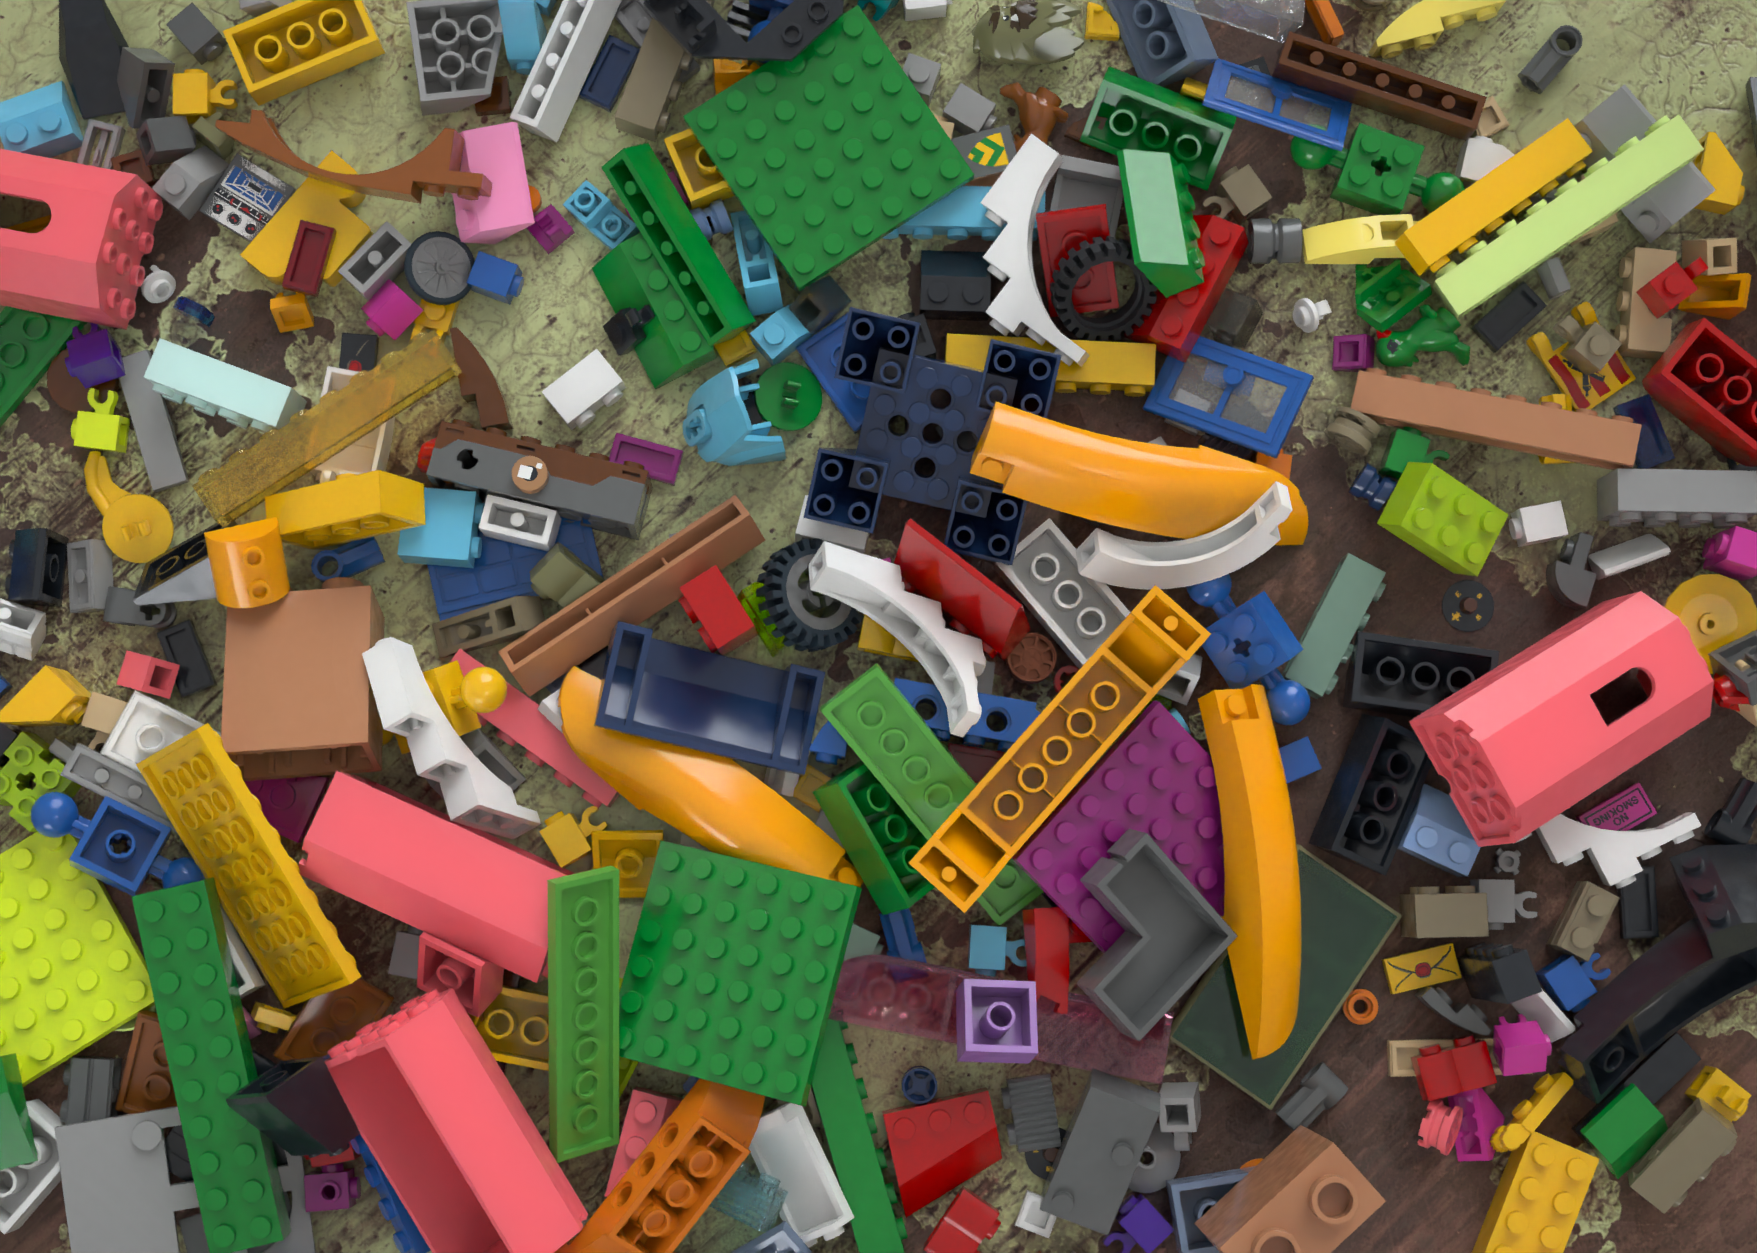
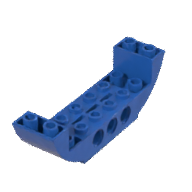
M895 678L894 681L895 686L915 710L922 703L930 704L933 707L935 716L924 721L940 741L948 742L950 736L963 738V745L983 748L985 742L998 744V751L1007 752L1040 714L1036 710V702L978 692L979 704L982 707L981 717L977 724L972 725L964 737L950 734L947 707L936 685ZM991 715L1000 717L1004 723L1003 730L1000 732L991 731L986 724L987 717ZM828 720L820 729L809 751L810 754L816 755V762L837 765L838 759L845 760L848 743Z

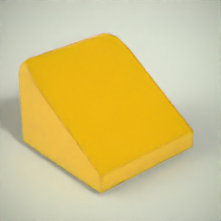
M1186 77L1179 94L1203 103L1208 85Z

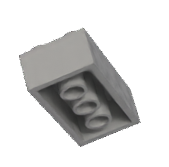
M1617 468L1597 480V521H1609V526L1627 527L1631 526V522H1644V527L1658 528L1665 527L1668 522H1679V528L1701 527V523H1713V528L1729 529L1734 527L1735 524L1747 523L1749 517L1757 515V471Z

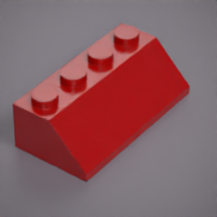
M1193 215V219L1200 231V238L1197 239L1198 248L1205 259V267H1202L1204 282L1167 298L1157 288V291H1154L1157 296L1155 304L1150 303L1152 308L1150 316L1142 314L1144 323L1140 328L1133 324L1131 327L1134 332L1129 336L1124 332V337L1138 343L1156 344V351L1186 363L1249 244L1244 227L1215 215Z

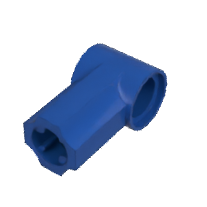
M373 536L352 541L334 550L320 551L312 559L311 568L316 578L323 583L331 578L352 577L384 563L385 559ZM329 561L338 562V570L332 576L322 575V567L325 563Z
M909 908L886 915L879 914L889 949L887 955L895 982L929 973L921 941L918 942Z

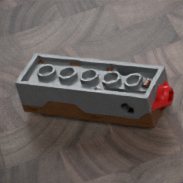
M453 419L452 423L441 421L437 437L423 443L420 448L417 467L421 472L426 473L434 488L476 491L482 503L486 502L487 495L489 494L555 510L560 517L581 521V526L639 540L653 489L649 471L644 470V466L639 463L624 461L622 465L610 462L608 456L594 452L589 453V456L575 453L576 450L562 444H556L555 448L541 445L542 442L529 436H521L519 440L507 437L505 431L488 427L486 431L474 429L471 423L459 419ZM525 456H535L541 459L549 473L547 485L544 489L534 494L520 491L512 479L514 464ZM583 519H587L591 525L583 523Z

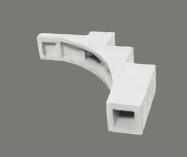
M1031 134L981 201V204L988 210L985 216L1000 228L1004 223L1007 224L983 256L990 264L987 270L1002 282L1007 277L1009 278V281L991 303L986 313L993 318L989 325L1005 337L1009 332L1018 337L1027 326L1029 329L1025 334L1042 346L1047 341L1057 348L1054 353L1062 355L1061 361L1070 366L1074 361L1082 367L1090 355L1060 333L1043 304L1035 279L1032 241L1036 213L1042 196L1053 175L1062 164L1063 159L1059 153Z
M824 541L808 564L810 590L850 605L895 636L921 663L939 690L947 707L950 734L964 737L972 725L977 724L982 712L978 699V680L976 678L983 673L986 666L982 640L946 629L945 620L942 616L941 602L904 591L905 585L902 582L900 565Z
M1686 812L1655 828L1615 831L1588 826L1559 814L1537 828L1536 832L1552 862H1563L1564 866H1568L1584 858L1582 852L1586 850L1603 884L1608 886L1615 884L1616 888L1619 889L1636 881L1635 874L1643 871L1637 857L1641 856L1642 860H1646L1662 852L1660 846L1673 840L1674 844H1678L1694 836L1692 830L1700 827L1701 824L1695 813ZM1530 833V834H1528L1527 836L1523 837V838L1520 839L1519 841L1524 840V839H1526L1527 837L1531 836L1532 833Z

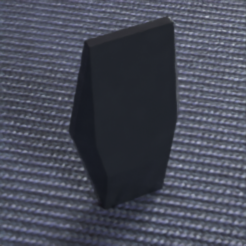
M59 0V60L83 119L125 112L117 84V75L122 47L129 46L105 0Z

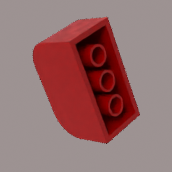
M1706 318L1689 323L1682 329L1643 378L1642 385L1655 401L1717 451L1742 465L1757 466V360Z

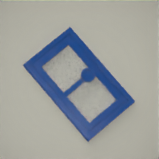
M1222 59L1214 62L1202 103L1203 106L1338 151H1342L1352 107L1350 102Z
M1199 336L1186 363L1167 356L1154 387L1144 404L1143 410L1277 458L1314 377L1308 373Z

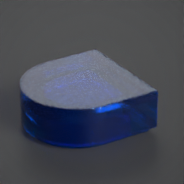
M183 296L178 297L173 306L176 311L208 327L211 326L215 318L214 314L206 307Z

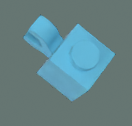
M970 925L967 967L975 969L976 976L996 977L997 970H1005V956H1008L1011 962L1017 966H1027L1025 959L1020 960L1016 956L1017 948L1025 946V939L1006 941L1007 927Z

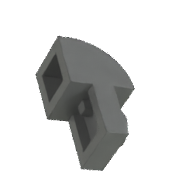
M1582 532L1564 541L1560 551V558L1564 559L1563 562L1556 560L1548 564L1546 568V582L1552 596L1560 604L1576 611L1587 607L1597 576L1596 573L1584 570L1594 536Z

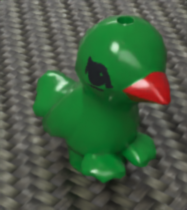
M1421 305L1419 312L1423 317L1419 318L1407 330H1385L1383 333L1376 330L1378 338L1376 357L1385 366L1393 368L1402 366L1412 367L1413 362H1419L1418 357L1414 355L1417 351L1431 353L1447 351L1452 353L1462 366L1469 363L1471 347L1461 342L1454 333L1461 324L1452 313L1443 307H1439L1435 311L1430 305Z

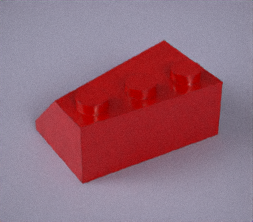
M986 1087L932 1099L924 1104H911L882 1111L906 1218L1002 1159L997 1126L989 1091Z

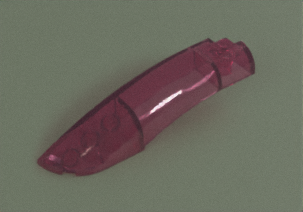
M886 955L858 956L848 959L842 964L828 1020L957 1046L956 989L964 979H1006ZM1069 992L1068 1014L1053 1012L1056 1002L1040 996L1038 1002H1036L1038 1054L1032 1061L1091 1072L1092 1068L1118 1078L1162 1085L1174 1012L1167 1011L1151 1030L1138 1041L1122 1034L1086 995Z

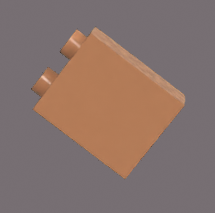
M336 577L324 581L321 589L294 591L290 587L289 592L283 598L267 605L253 608L227 607L221 739L223 741V748L229 758L240 768L243 781L335 775L336 771L347 774L382 771L383 726L362 653L374 647L377 641L384 639L385 617L371 585L364 586L362 582L353 578Z
M1300 1125L1194 1224L1220 1253H1331L1380 1208L1386 1200L1334 1142Z

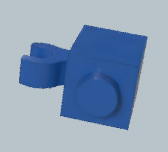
M1592 953L1589 962L1581 961L1580 963H1578L1574 955L1563 954L1537 971L1536 976L1560 1010L1577 1012L1591 1001L1589 999L1590 996L1598 992L1590 979L1603 980L1610 975L1611 971L1609 968H1604L1598 973L1593 971L1592 963L1601 957L1599 953Z

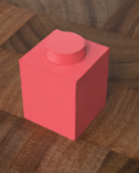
M127 650L116 684L170 699L180 665Z

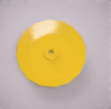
M1720 574L1697 575L1680 583L1669 595L1664 606L1678 616L1682 624L1689 630L1691 640L1699 655L1706 661L1710 674H1713L1708 653L1757 630V608L1751 594L1738 581Z

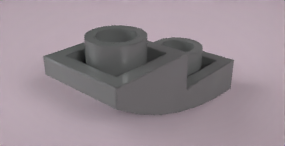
M1428 986L1422 987L1414 995L1430 1011L1456 1027L1485 1036L1491 1032L1485 1024L1488 1018L1477 1006L1472 1004L1469 1007L1467 1004L1458 1003L1451 1008L1450 1005L1453 1001L1439 987L1435 990Z

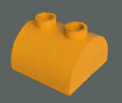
M276 517L204 533L216 598L220 604L231 608L259 607L273 603L283 598L289 592L290 584L279 523Z

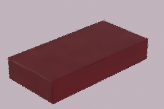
M300 220L282 282L284 289L318 297L337 232L335 228Z

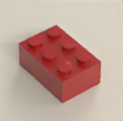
M717 565L679 588L683 597L679 598L678 601L693 624L698 621L702 624V627L697 631L711 653L718 650L721 655L725 656L758 635L755 625Z

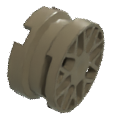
M1339 406L1333 415L1335 421L1328 424L1324 431L1325 435L1330 440H1333L1335 437L1339 442L1338 445L1346 450L1360 455H1367L1372 447L1371 440L1376 439L1381 431L1380 426L1361 412Z

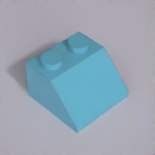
M63 81L0 102V138L5 150L51 158L81 147L83 135Z

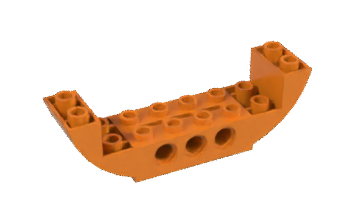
M699 1078L575 1238L572 1237L554 1253H673L751 1152L748 1148L761 1118L765 1096Z

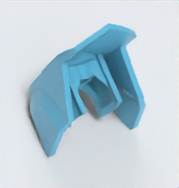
M757 358L735 368L732 366L723 370L701 385L691 396L687 407V418L683 421V435L690 447L697 445V453L705 462L738 466L786 459L782 437L767 436L772 426L771 422L751 425L748 412L743 403L744 400L748 399V393L759 389L760 386L759 383L739 386L738 379L752 374L760 368Z

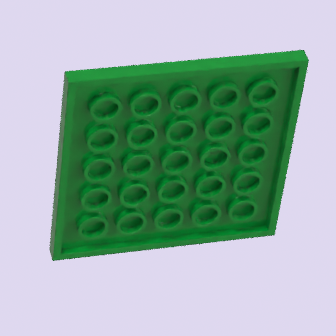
M859 5L844 13L792 62L769 61L683 116L685 123L799 291L974 179V173Z
M661 840L619 992V1056L800 1106H806L862 888Z

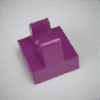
M552 204L534 217L535 223L526 228L548 255L575 233L573 228Z

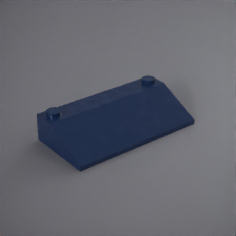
M620 621L617 622L612 629L604 664L594 726L802 776L805 775L825 677L824 671L790 664L785 670L654 639L652 638L653 629Z

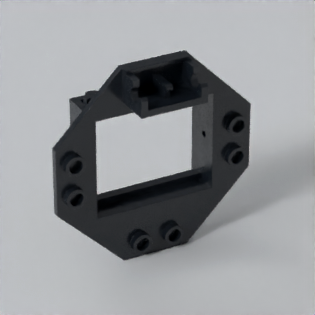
M644 0L643 5L646 11L691 58L743 60L750 66L756 60L792 62L843 16L844 0H794L748 43L741 38L706 0Z

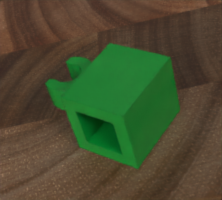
M1404 426L1402 429L1397 428L1390 434L1378 473L1399 480L1408 462L1433 463L1434 459L1446 461L1450 455L1443 450H1435L1426 455L1431 439L1423 437V432L1418 429Z

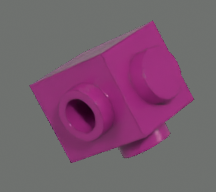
M343 1163L321 1166L322 1171H311L304 1175L306 1212L349 1209L356 1205V1199L361 1197L360 1177H355L354 1168L344 1169Z

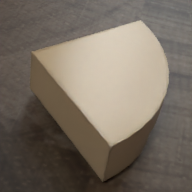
M1493 96L1485 101L1477 129L1473 133L1474 137L1484 136L1489 138L1510 125Z

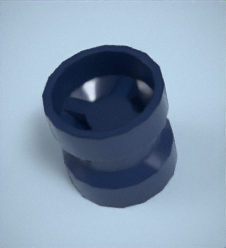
M1367 463L1352 483L1348 493L1356 498L1363 497L1368 499V505L1378 511L1394 490L1397 482L1388 476L1380 477L1377 474V469Z
M913 1066L904 1073L901 1085L905 1097L915 1104H924L931 1101L937 1092V1080L934 1073L924 1066Z

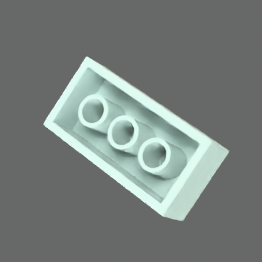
M159 338L144 378L153 384L152 390L162 394L163 398L178 404H182L185 399V402L194 406L195 410L213 417L217 411L218 415L227 419V422L246 429L249 423L251 424L250 427L258 430L261 435L279 441L281 436L292 439L307 403L301 395L289 386Z

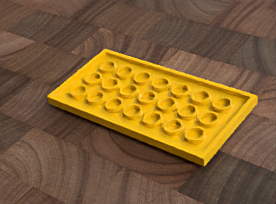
M209 723L204 724L136 764L205 879L214 877L220 904L284 1009L350 985L362 977L357 970L354 957L345 950L340 942L336 927L325 917L319 907L316 894L305 884L300 875L298 864L287 854L281 844L278 831L267 821L261 811L260 801L249 791L242 779L240 768L231 761L223 748V741L220 735L211 728Z

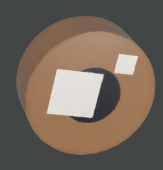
M525 456L514 464L512 479L520 491L534 494L544 489L547 485L549 473L541 459L535 456Z

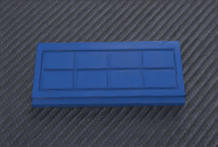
M560 517L562 519L555 544L559 542L583 563L604 578L593 529L581 526V521ZM583 519V523L591 525L587 519ZM478 528L477 537L482 538V551L480 558H475L474 568L427 564L440 621L514 596H539L531 588L532 582L529 572L548 551L486 537Z

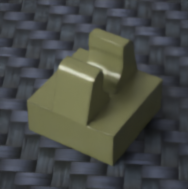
M216 112L206 119L201 116L192 125L197 139L225 160L233 152L232 145L235 141L215 127L216 120L225 121L223 114Z

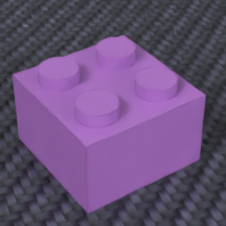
M964 979L956 989L957 1062L1029 1064L1038 1054L1036 981Z

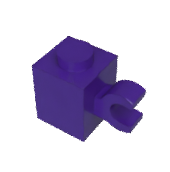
M91 323V331L84 335L78 326L73 327L72 335L75 339L66 342L69 354L68 357H65L67 370L71 377L77 376L85 388L126 375L119 345L107 328L102 330L98 324Z
M1139 1194L1136 1198L1131 1195L1121 1203L1118 1210L1120 1214L1115 1217L1125 1231H1111L1108 1236L1105 1235L1102 1242L1107 1247L1113 1240H1120L1122 1242V1249L1117 1253H1130V1250L1136 1243L1146 1253H1151L1174 1229L1142 1194Z

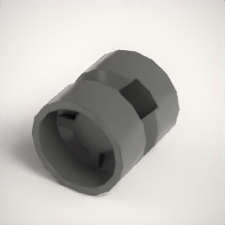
M1269 218L1249 220L1247 256L1250 264H1269L1272 258H1276L1280 264L1300 262L1303 238L1302 225L1299 218H1279L1276 224H1273Z

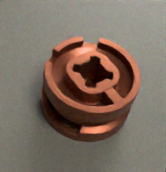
M1027 633L1007 657L1006 665L1008 671L1021 683H1040L1051 674L1056 665V650L1051 641L1045 636L1037 633Z

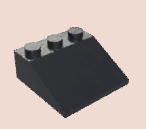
M1757 844L1704 845L1669 857L1677 884L1714 961L1756 948Z

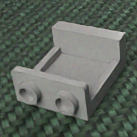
M1061 155L1063 162L1057 171L1050 211L1106 204L1110 236L1115 237L1123 199L1119 166Z

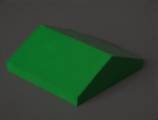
M1631 1083L1584 1126L1580 1132L1612 1175L1619 1179L1668 1130V1126L1664 1116L1639 1088Z

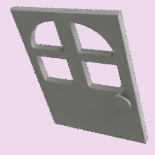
M178 1106L56 1126L54 1128L71 1253H180L175 1211L199 1207L194 1181L171 1184L164 1128L181 1125ZM285 1151L288 1164L279 1165L278 1171L283 1192L292 1191V1209L289 1218L292 1231L283 1241L274 1242L270 1247L259 1253H316L311 1214L306 1212L303 1156H291ZM248 1249L232 1253H248Z

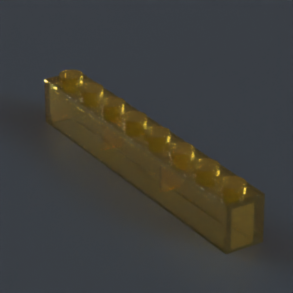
M433 329L429 333L425 331L415 335L409 341V346L399 352L392 351L380 359V364L372 370H363L355 374L349 380L350 384L339 391H329L320 398L318 405L310 410L303 409L291 416L289 419L290 423L279 430L271 429L259 438L260 442L250 449L243 448L236 451L229 457L230 462L219 469L212 468L200 475L198 478L199 482L192 487L214 520L223 528L263 503L265 496L274 495L461 374L460 367L436 331Z

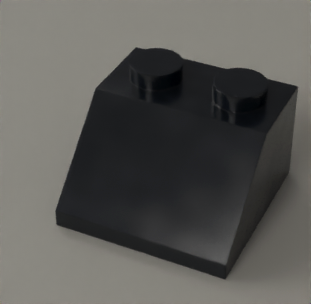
M921 250L919 315L924 313L925 319L988 321L989 315L986 313V310L990 306L991 273L987 270L990 264L983 258L986 252Z
M47 528L16 530L15 539L11 540L9 546V557L12 560L11 574H8L5 582L6 594L9 595V601L23 605L62 607L69 538Z

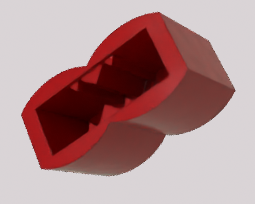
M1467 1035L1453 1039L1454 1046L1444 1049L1440 1048V1044L1419 1048L1420 1055L1411 1057L1422 1100H1436L1497 1083L1486 1041L1475 1040L1474 1035Z
M962 1186L924 1243L923 1250L927 1253H981L977 1250L979 1244L984 1238L990 1240L1001 1224V1221L997 1219L1000 1214L999 1210Z

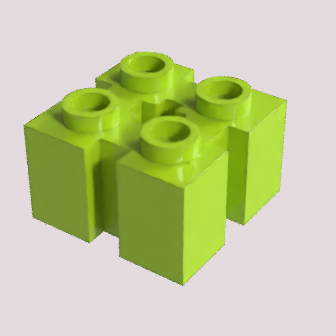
M22 731L3 753L10 760L5 766H0V805L13 806L8 814L29 832H38L31 822V809L35 801L40 796L49 792H61L73 798L82 786L60 775L66 763L58 758L52 759L54 754L49 751L50 745L37 734ZM32 776H36L32 780L36 783L34 789L30 788L29 781Z

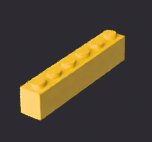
M1567 118L1404 231L1395 241V245L1419 276L1429 269L1434 274L1451 261L1448 258L1450 254L1456 250L1463 254L1478 242L1475 237L1485 231L1487 235H1490L1505 224L1503 217L1511 212L1514 216H1517L1533 204L1530 200L1533 196L1539 193L1543 198L1560 185L1557 180L1566 174L1570 179L1587 166L1584 160L1593 150Z
M947 333L945 361L984 370L991 339L1054 353L1057 348L1047 341L1041 346L1028 337ZM1071 340L1090 356L1082 367L1074 361L1068 366L1060 360L1054 386L1055 391L1059 393H1074L1076 388L1090 389V393L1096 395H1107L1111 393V390H1122L1126 396H1145V392H1151L1155 384L1156 344Z

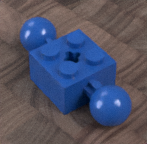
M1229 574L1204 583L1186 586L1190 598L1195 603L1205 607H1212L1220 619L1206 628L1211 635L1202 644V647L1230 689H1243L1259 679L1267 690L1266 695L1272 720L1281 725H1294L1301 722L1307 716L1310 709L1309 693L1300 683L1285 680L1277 667L1304 649L1266 592H1261L1237 608L1229 596L1232 587Z
M61 792L46 793L40 796L32 806L31 822L40 834L50 838H58L70 834L80 839L69 858L70 866L131 896L138 894L148 874L161 879L163 888L205 879L193 858L181 857L171 861L160 855L171 835L170 827L108 796H105L92 820L79 815L75 801L67 794ZM122 840L127 841V849L129 850L127 853H114L112 843L120 844Z

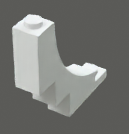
M389 637L377 641L374 647L362 653L383 729L405 736L417 775L440 783L450 821L513 840L541 824L538 812L517 805L512 788L495 776L472 753L453 729L424 678L412 645Z

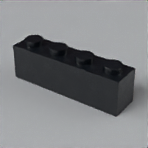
M1480 942L1464 949L1466 954L1457 957L1471 998L1510 1004L1543 992L1526 949L1513 948L1512 944L1504 946L1503 943L1494 945V943L1485 944V942Z

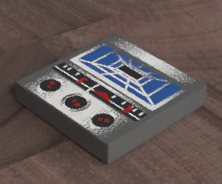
M237 153L199 211L251 243L295 193L296 189Z

